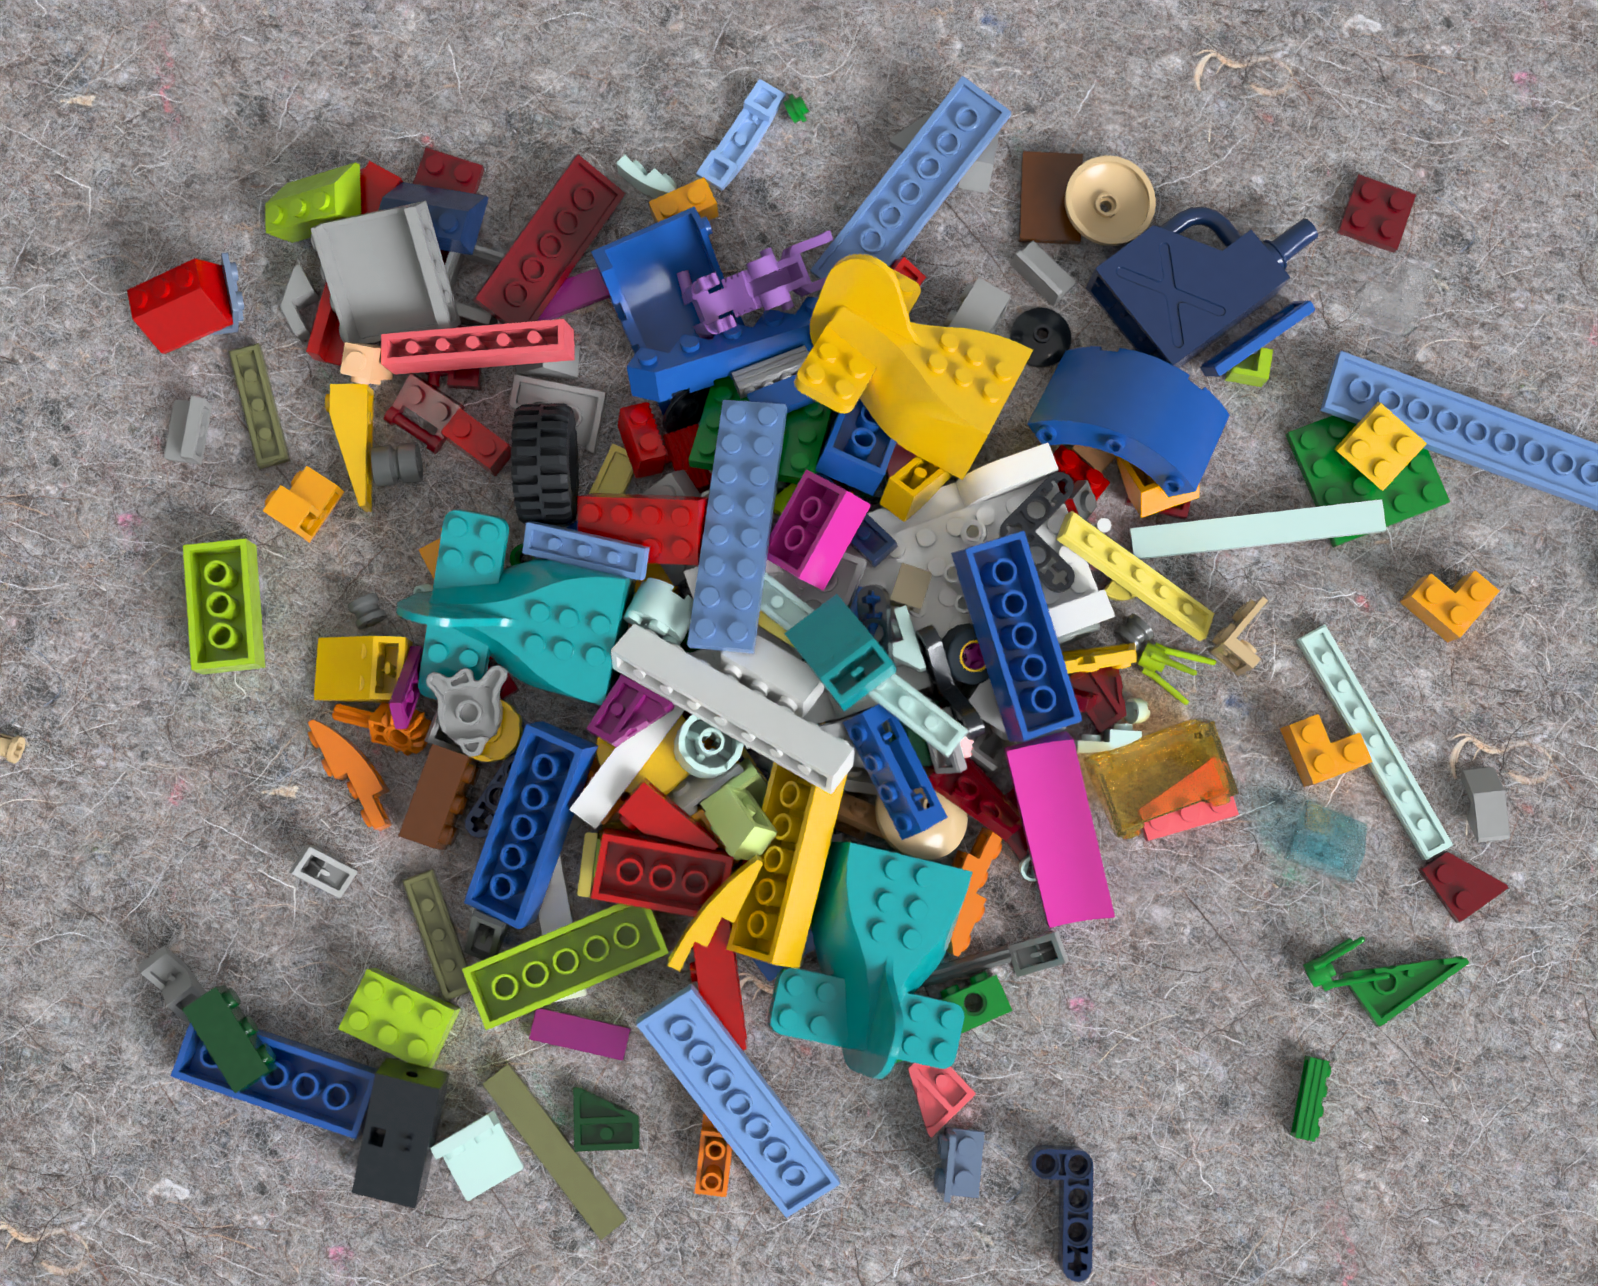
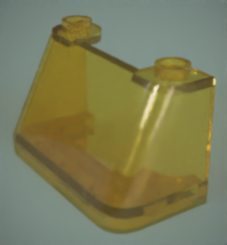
M1201 717L1177 723L1144 735L1142 738L1126 746L1097 752L1083 759L1087 773L1114 835L1118 838L1122 837L1123 840L1140 835V829L1145 826V822L1200 802L1211 803L1212 807L1221 806L1229 803L1231 796L1239 794L1215 722Z

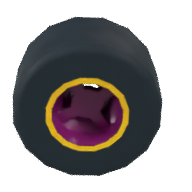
M961 624L950 629L941 641L952 677L960 682L971 685L988 680V672L973 624Z

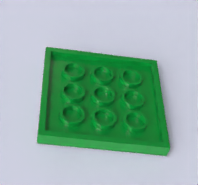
M730 375L713 380L714 386L710 387L689 457L690 467L713 471L723 400L748 401L747 397L740 399ZM815 402L787 413L778 481L798 484L806 469L817 474L816 465L826 441L834 410L819 402Z
M1332 415L1290 431L1285 435L1316 507L1382 499L1386 527L1450 503L1430 453L1425 448H1422L1382 491L1335 450L1337 445L1357 424ZM1368 534L1329 539L1334 548Z

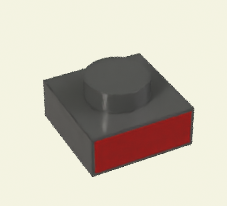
M1077 480L1074 483L1072 494L1064 504L1068 513L1073 511L1084 520H1087L1097 508V503L1088 480Z

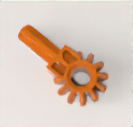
M384 702L374 712L336 704L332 714V718L336 721L368 728L370 730L371 742L391 746L394 748L395 753L402 751L406 756L412 753L418 754L426 747L428 742L424 740L432 723L431 720L424 717L425 712H419L415 707L407 729H395L390 706Z

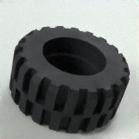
M565 403L522 404L514 411L511 432L512 488L518 520L525 525L528 521L549 525L570 524L576 519L578 511L577 496H579L578 445L574 411L572 407Z

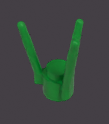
M1363 936L1354 941L1348 938L1320 957L1303 964V968L1312 986L1316 988L1322 985L1325 992L1335 987L1388 979L1390 975L1384 972L1332 980L1331 977L1337 974L1331 962L1365 942Z

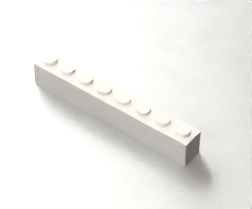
M634 623L611 649L613 669L829 794L833 793L853 766L855 748L851 747L846 740L828 734L818 724L812 721L807 722L795 715L788 707L777 705L767 699L760 691L747 688L740 684L735 677L719 672L712 668L707 661L696 659L686 653L679 645L670 644L659 638L650 629H644Z

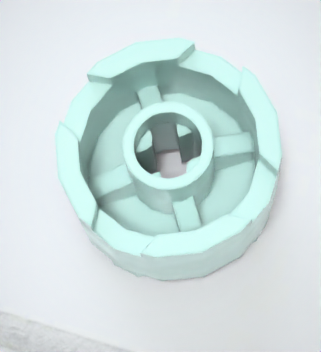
M647 578L646 582L642 581L623 619L632 625L635 623L644 629H650L666 642L680 646L690 627L694 600L689 595L682 599L672 592L674 586L659 579Z
M691 715L677 731L674 741V755L680 766L690 775L701 779H711L727 772L738 761L744 744L700 718ZM707 738L714 741L712 746L715 749H705L702 741H705Z

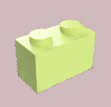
M725 784L704 813L712 825L711 830L720 837L726 846V852L736 860H750L756 854L761 856L778 833L751 793L745 789Z

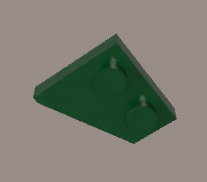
M573 1087L574 1152L640 1149V1115L583 1088Z

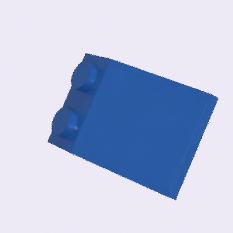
M859 398L853 410L849 413L838 412L816 465V471L873 496L885 475L897 442L881 429Z

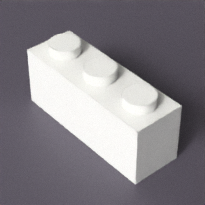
M758 635L756 636L754 654L723 651L721 653V672L723 674L735 677L738 682L751 690L760 691L767 699L779 706L788 707L795 715L802 719L824 692V685L807 663Z

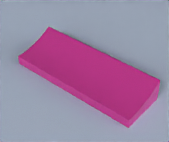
M1065 730L1005 747L1004 751L1046 924L1049 928L1079 921L1115 918L1074 739Z

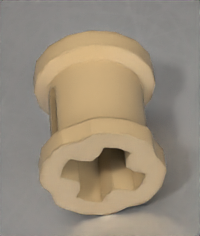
M0 733V756L7 758V761L15 764L18 762L25 749V738L18 735L12 737Z

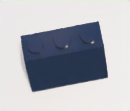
M402 182L382 197L378 211L426 201L440 250L473 255L489 198L486 195Z

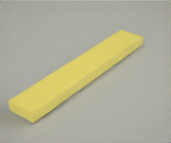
M1071 511L1065 515L1056 540L1198 641L1207 638L1215 613L1075 512Z

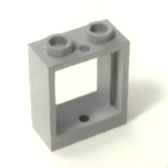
M477 241L473 255L450 251L445 263V269L451 290L453 291L464 258L496 267L507 250L494 247L493 250L484 248ZM455 302L461 324L483 326L495 325L498 322L496 318L486 311Z

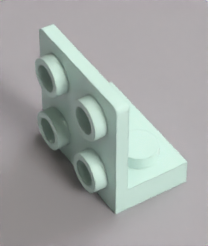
M494 1110L430 1148L436 1160L441 1157L444 1158L467 1201L524 1168Z

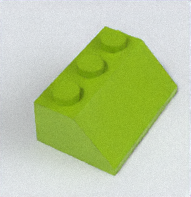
M356 162L286 183L265 203L266 234L294 243L311 238L312 232L310 228L320 223L361 215L360 164Z

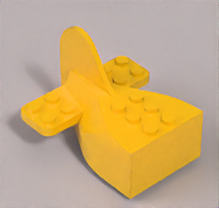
M852 254L840 259L829 272L812 313L810 336L814 346L798 370L794 381L795 387L804 395L839 413H849L860 398L881 429L900 446L963 480L989 435L1033 350L1013 340L980 330L940 327L910 322L909 314L921 293V288L917 282L893 270L883 261L870 255Z

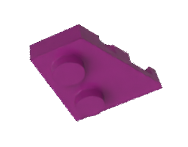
M621 674L586 729L593 735L617 747L671 712L675 705Z

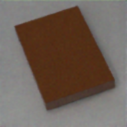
M1022 152L1019 242L1031 243L1034 241L1035 243L1080 245L1081 234L1074 228L1068 218L1064 198L1070 177L1083 164V154Z

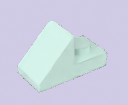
M907 606L894 609L896 618L891 619V624L896 638L903 637V640L893 643V658L920 673L926 672L927 669Z

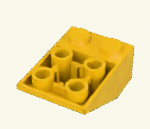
M395 636L318 638L314 700L389 703L413 642L406 637Z

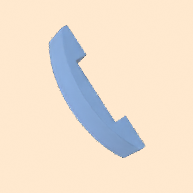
M759 79L744 101V108L716 150H711L696 172V176L699 178L705 177L707 183L723 191L739 173L761 141L785 98V93Z

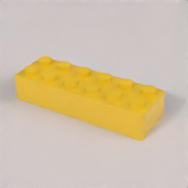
M773 762L762 810L778 833L761 855L763 857V865L732 925L727 950L770 964L799 969L847 775H845L833 793L829 794Z

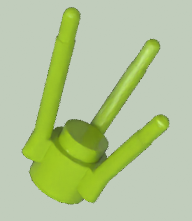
M1148 642L1137 665L1144 667L1142 674L1152 678L1181 703L1188 705V699L1155 671L1162 672L1165 665H1168L1190 675H1197L1195 669L1169 659V655L1210 665H1215L1216 660L1168 648L1157 642L1155 645Z

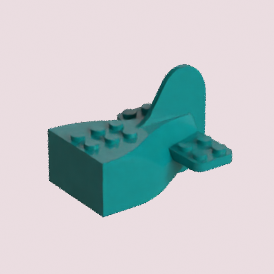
M455 509L448 512L443 520L433 590L413 594L399 601L396 607V614L400 617L427 624L418 681L420 693L425 697L437 699L434 692L426 684V678L432 672H439L447 677H452L462 668H469L473 671L475 680H481L487 672L489 656H491L512 676L530 686L602 705L620 676V672L612 668L611 649L628 630V622L623 619V616L633 599L636 579L545 558H537L504 568L509 536L507 521L499 516L463 509Z
M831 841L812 915V933L821 973L791 967L783 968L778 972L767 1017L769 1028L781 1035L842 1047L844 1061L848 1068L869 1078L883 1079L893 1068L896 1059L941 1069L951 1067L955 1062L964 1022L963 1009L955 1003L915 995L914 993L934 972L947 951L969 887L972 871L851 842Z

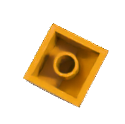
M1115 455L1128 498L1141 518L1199 498L1200 483L1196 492L1168 497L1164 490L1144 471Z

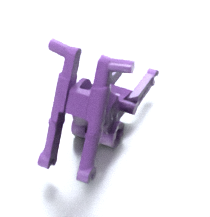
M830 230L783 249L780 261H776L771 247L760 251L762 258L746 264L747 270L721 280L724 288L709 294L708 289L720 284L716 272L697 279L693 284L688 270L677 273L684 305L693 302L701 322L693 326L697 335L700 338L712 340L714 334H719L737 326L733 315L719 320V315L733 310L735 317L761 307L766 311L781 305L782 310L785 311L794 307L789 294L790 291L803 297L822 289L827 277L811 282L800 253L833 241Z

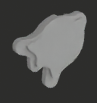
M492 666L481 680L478 681L475 680L473 671L469 668H462L452 677H447L439 672H432L426 678L427 686L434 692L438 701L437 716L442 731L453 739L467 756L475 757L480 755L484 750L485 744L496 734L501 725L503 707L500 700V690L508 675L507 670L502 666Z

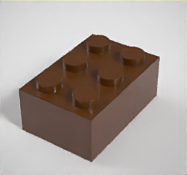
M432 744L398 836L433 849L446 850L448 845L452 846L459 828L455 827L458 817L465 814L469 805L470 798L466 797L469 787L476 784L480 775L481 768L477 767L479 761Z

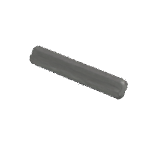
M1003 945L939 964L922 984V987H929L1011 961L1009 948Z

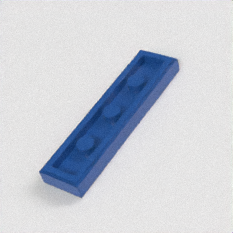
M1309 300L1293 301L1203 363L1200 368L1204 376L1220 377L1316 310L1314 305Z

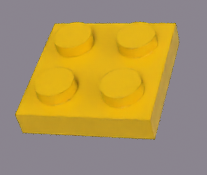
M1377 402L1337 445L1335 450L1383 491L1427 443L1382 403Z

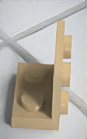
M1264 596L1256 601L1250 599L1246 604L1241 605L1231 617L1235 622L1230 623L1226 628L1223 627L1212 639L1215 646L1210 650V653L1237 676L1252 670L1261 660L1255 654L1257 650L1245 640L1239 641L1237 637L1267 603L1268 600Z

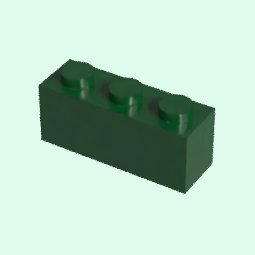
M222 985L214 987L182 1010L234 1093H238L247 1089L278 1067L274 1062L276 1056L267 1043L263 1044L257 1036L258 1027L249 1015L245 1016L240 1009L241 1000L232 988Z

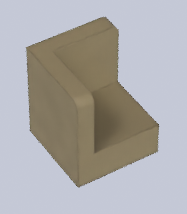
M902 563L892 591L890 605L898 608L906 605L908 611L919 614L932 573Z

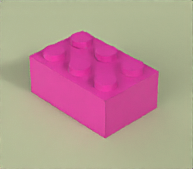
M806 469L770 534L767 560L824 591L871 504Z

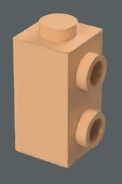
M345 342L341 374L350 375L351 382L369 385V383L381 385V380H392L393 373L381 365V346Z

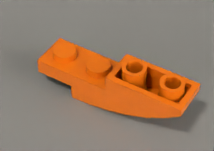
M314 719L307 722L311 729L308 732L309 739L316 749L320 747L325 757L321 762L328 776H334L335 779L342 781L349 777L350 781L347 782V787L354 799L359 798L364 808L360 813L365 824L369 828L373 826L374 830L378 831L392 826L379 799L380 796L388 793L390 790L372 762L355 744L335 729Z
M982 827L970 853L958 850L951 867L972 871L969 887L946 951L957 957L969 946L971 941L970 933L975 923H978L985 912L984 904L987 899L976 893L978 888L983 887L988 878L987 870L991 861L997 858L1002 849V838Z
M703 1113L694 1194L727 1197L732 1148L705 1113Z

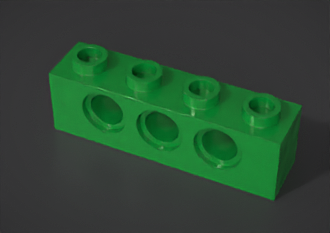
M983 971L970 977L971 983L962 988H959L958 984H954L940 991L942 997L937 998L938 1000L955 1003L963 1009L964 1022L961 1034L1013 1011L996 974L988 975L987 971ZM970 993H977L981 1000L980 1006L974 1011H968L964 1006V999Z

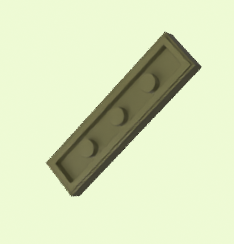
M256 343L228 351L258 468L263 469L289 462L290 457L261 345Z
M434 869L402 880L444 1001L470 992L462 971L463 968L468 967Z

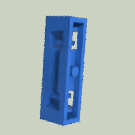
M878 704L843 722L901 840L922 833L948 818L898 718ZM886 720H888L897 738L891 743L889 738L892 737V733L885 732L881 725ZM922 788L931 806L930 808H923L920 802L923 795L921 793L916 794L914 789Z

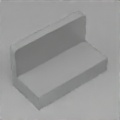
M1034 241L1022 251L1018 250L1014 253L1010 265L1053 307L1077 283Z
M191 396L190 401L178 399L174 401L164 453L166 460L202 465L213 406L206 399Z

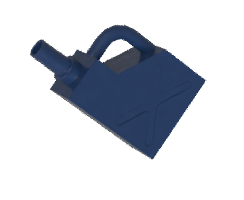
M1205 206L1190 207L1177 213L1160 227L1156 225L1151 226L1096 267L1086 289L1136 351L1159 358L1180 369L1274 298L1290 279V276L1285 271L1287 261L1317 239L1318 232L1311 221L1303 218L1274 240H1264L1261 242L1252 229L1242 236L1233 224L1217 210ZM1202 225L1210 228L1226 248L1221 251L1180 234L1192 226Z

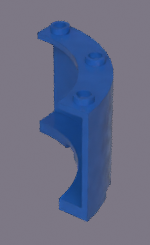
M695 206L591 251L634 354L637 353L640 347L670 353L683 334L699 337L693 326L701 323L693 302L684 305L677 273L688 270L693 284L697 279L716 272L720 284L708 289V292L711 294L724 288L721 280L725 278L709 235L713 234L711 225L706 216L700 217ZM733 310L718 316L720 320L733 315L737 324L745 325L741 316L735 317ZM683 390L678 391V392H675V393H672V398H673L677 393L682 392ZM672 399L657 402L662 415L665 414Z
M1090 346L1065 351L1027 424L1041 444L1049 443V446L1070 444L1092 447L1114 454L1130 462L1149 475L1164 490L1168 497L1196 492L1230 414L1206 387L1201 390L1197 385L1188 380L1189 374L1168 362L1125 348H1119L1118 352L1102 350L1101 346Z

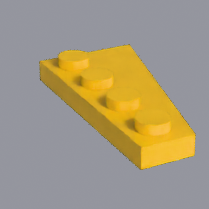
M1135 643L1061 651L1068 674L1094 672L1099 670V668L1110 666L1113 669L1130 667L1131 663L1137 662Z

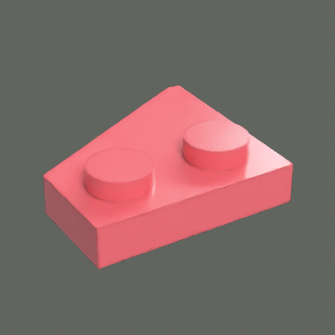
M911 1063L907 1067L927 1133L932 1138L976 1093L952 1067L941 1069Z

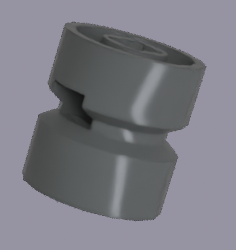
M417 442L402 443L398 445L396 450L391 445L372 447V471L378 487L396 485L399 478L403 483L408 484L423 481V463Z

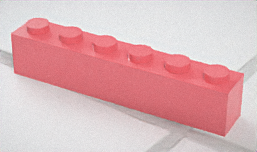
M564 319L381 334V365L395 375L575 360L574 329Z

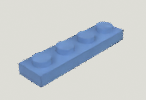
M536 521L526 522L522 553L631 579L643 580L646 576L650 547Z

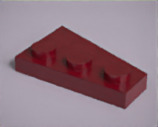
M970 757L964 758L967 769L961 773L936 774L934 772L928 777L935 791L1006 841L1023 827L1019 810Z

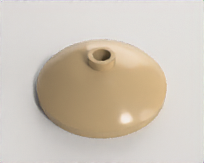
M1099 156L1084 162L1072 174L1065 190V209L1070 222L1082 236L1100 245L1119 246L1133 241L1147 229L1155 213V193L1149 178L1137 165L1121 157ZM1100 205H1106L1109 212L1102 211Z
M923 767L927 777L935 772L932 768ZM922 788L914 789L916 794L921 793L923 795L920 802L923 808L927 809L926 804L929 802ZM935 791L948 818L922 833L901 840L879 795H877L875 806L877 824L887 843L901 855L926 861L940 859L951 853L960 844L967 828V813Z

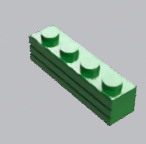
M1306 1055L1304 1057L1290 1135L1295 1138L1315 1142V1139L1319 1137L1320 1126L1318 1122L1319 1117L1321 1118L1324 1113L1322 1101L1328 1091V1087L1325 1084L1327 1077H1330L1331 1074L1330 1061Z

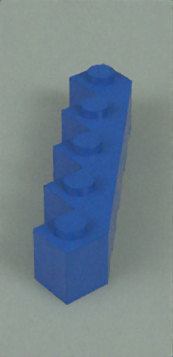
M807 296L796 314L771 309L766 310L754 327L736 323L737 326L715 334L712 340L683 334L670 353L640 347L626 366L632 396L657 402L672 399V393L688 389L691 393L714 386L713 380L729 375L733 380L732 372L799 347L805 346L807 351H810L814 346L810 336V320L818 297Z

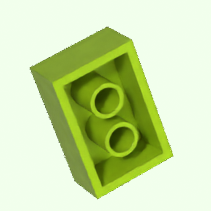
M369 968L366 970L338 1029L408 1063L433 1068L461 1008L380 969Z

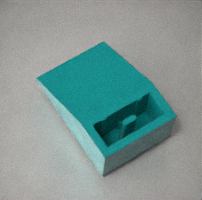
M835 594L784 633L843 711H846L897 672L895 664L838 594Z

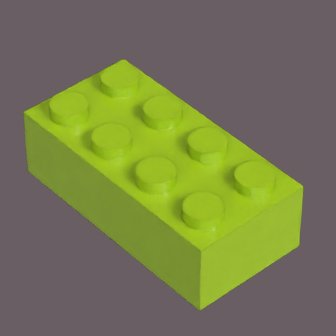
M246 538L183 545L191 670L204 675L265 668L256 545Z

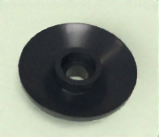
M1033 308L1025 311L1015 320L1011 329L1010 340L1033 350L1026 363L1027 365L1045 368L1060 362L1065 351L1069 350L1071 331L1066 320L1056 311L1048 308ZM1037 331H1046L1048 337L1045 339L1039 338Z
M710 387L691 393L688 389H684L672 398L662 422L663 428L668 434L700 422Z

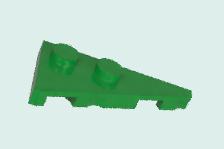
M1456 956L1341 973L1340 976L1344 979L1375 973H1389L1390 977L1388 979L1347 985L1375 1026L1381 1027L1470 962L1466 957Z

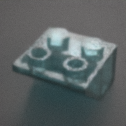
M1306 800L1284 859L1339 882L1354 883L1365 855L1367 824Z

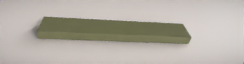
M510 1063L482 1084L600 1240L604 1239L627 1220L626 1215L579 1153L574 1152L572 1144Z

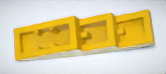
M756 854L730 875L706 900L684 930L669 957L668 966L680 971L694 942L707 947L721 917L734 923L763 865V857Z

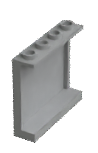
M426 201L327 221L310 228L312 232L311 243L320 258L321 275L329 287L331 294L330 305L333 311L337 313L340 323L339 333L343 342L368 344L381 341V334L456 328L461 324Z

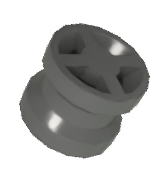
M376 593L361 596L347 606L349 611L355 614L357 618L355 624L359 630L374 626L387 617L385 610L380 609L378 605L379 598Z
M1133 613L1127 618V623L1124 626H1119L1114 631V634L1122 644L1135 643L1136 653L1141 649L1142 642L1145 640L1149 641L1154 636L1148 624Z

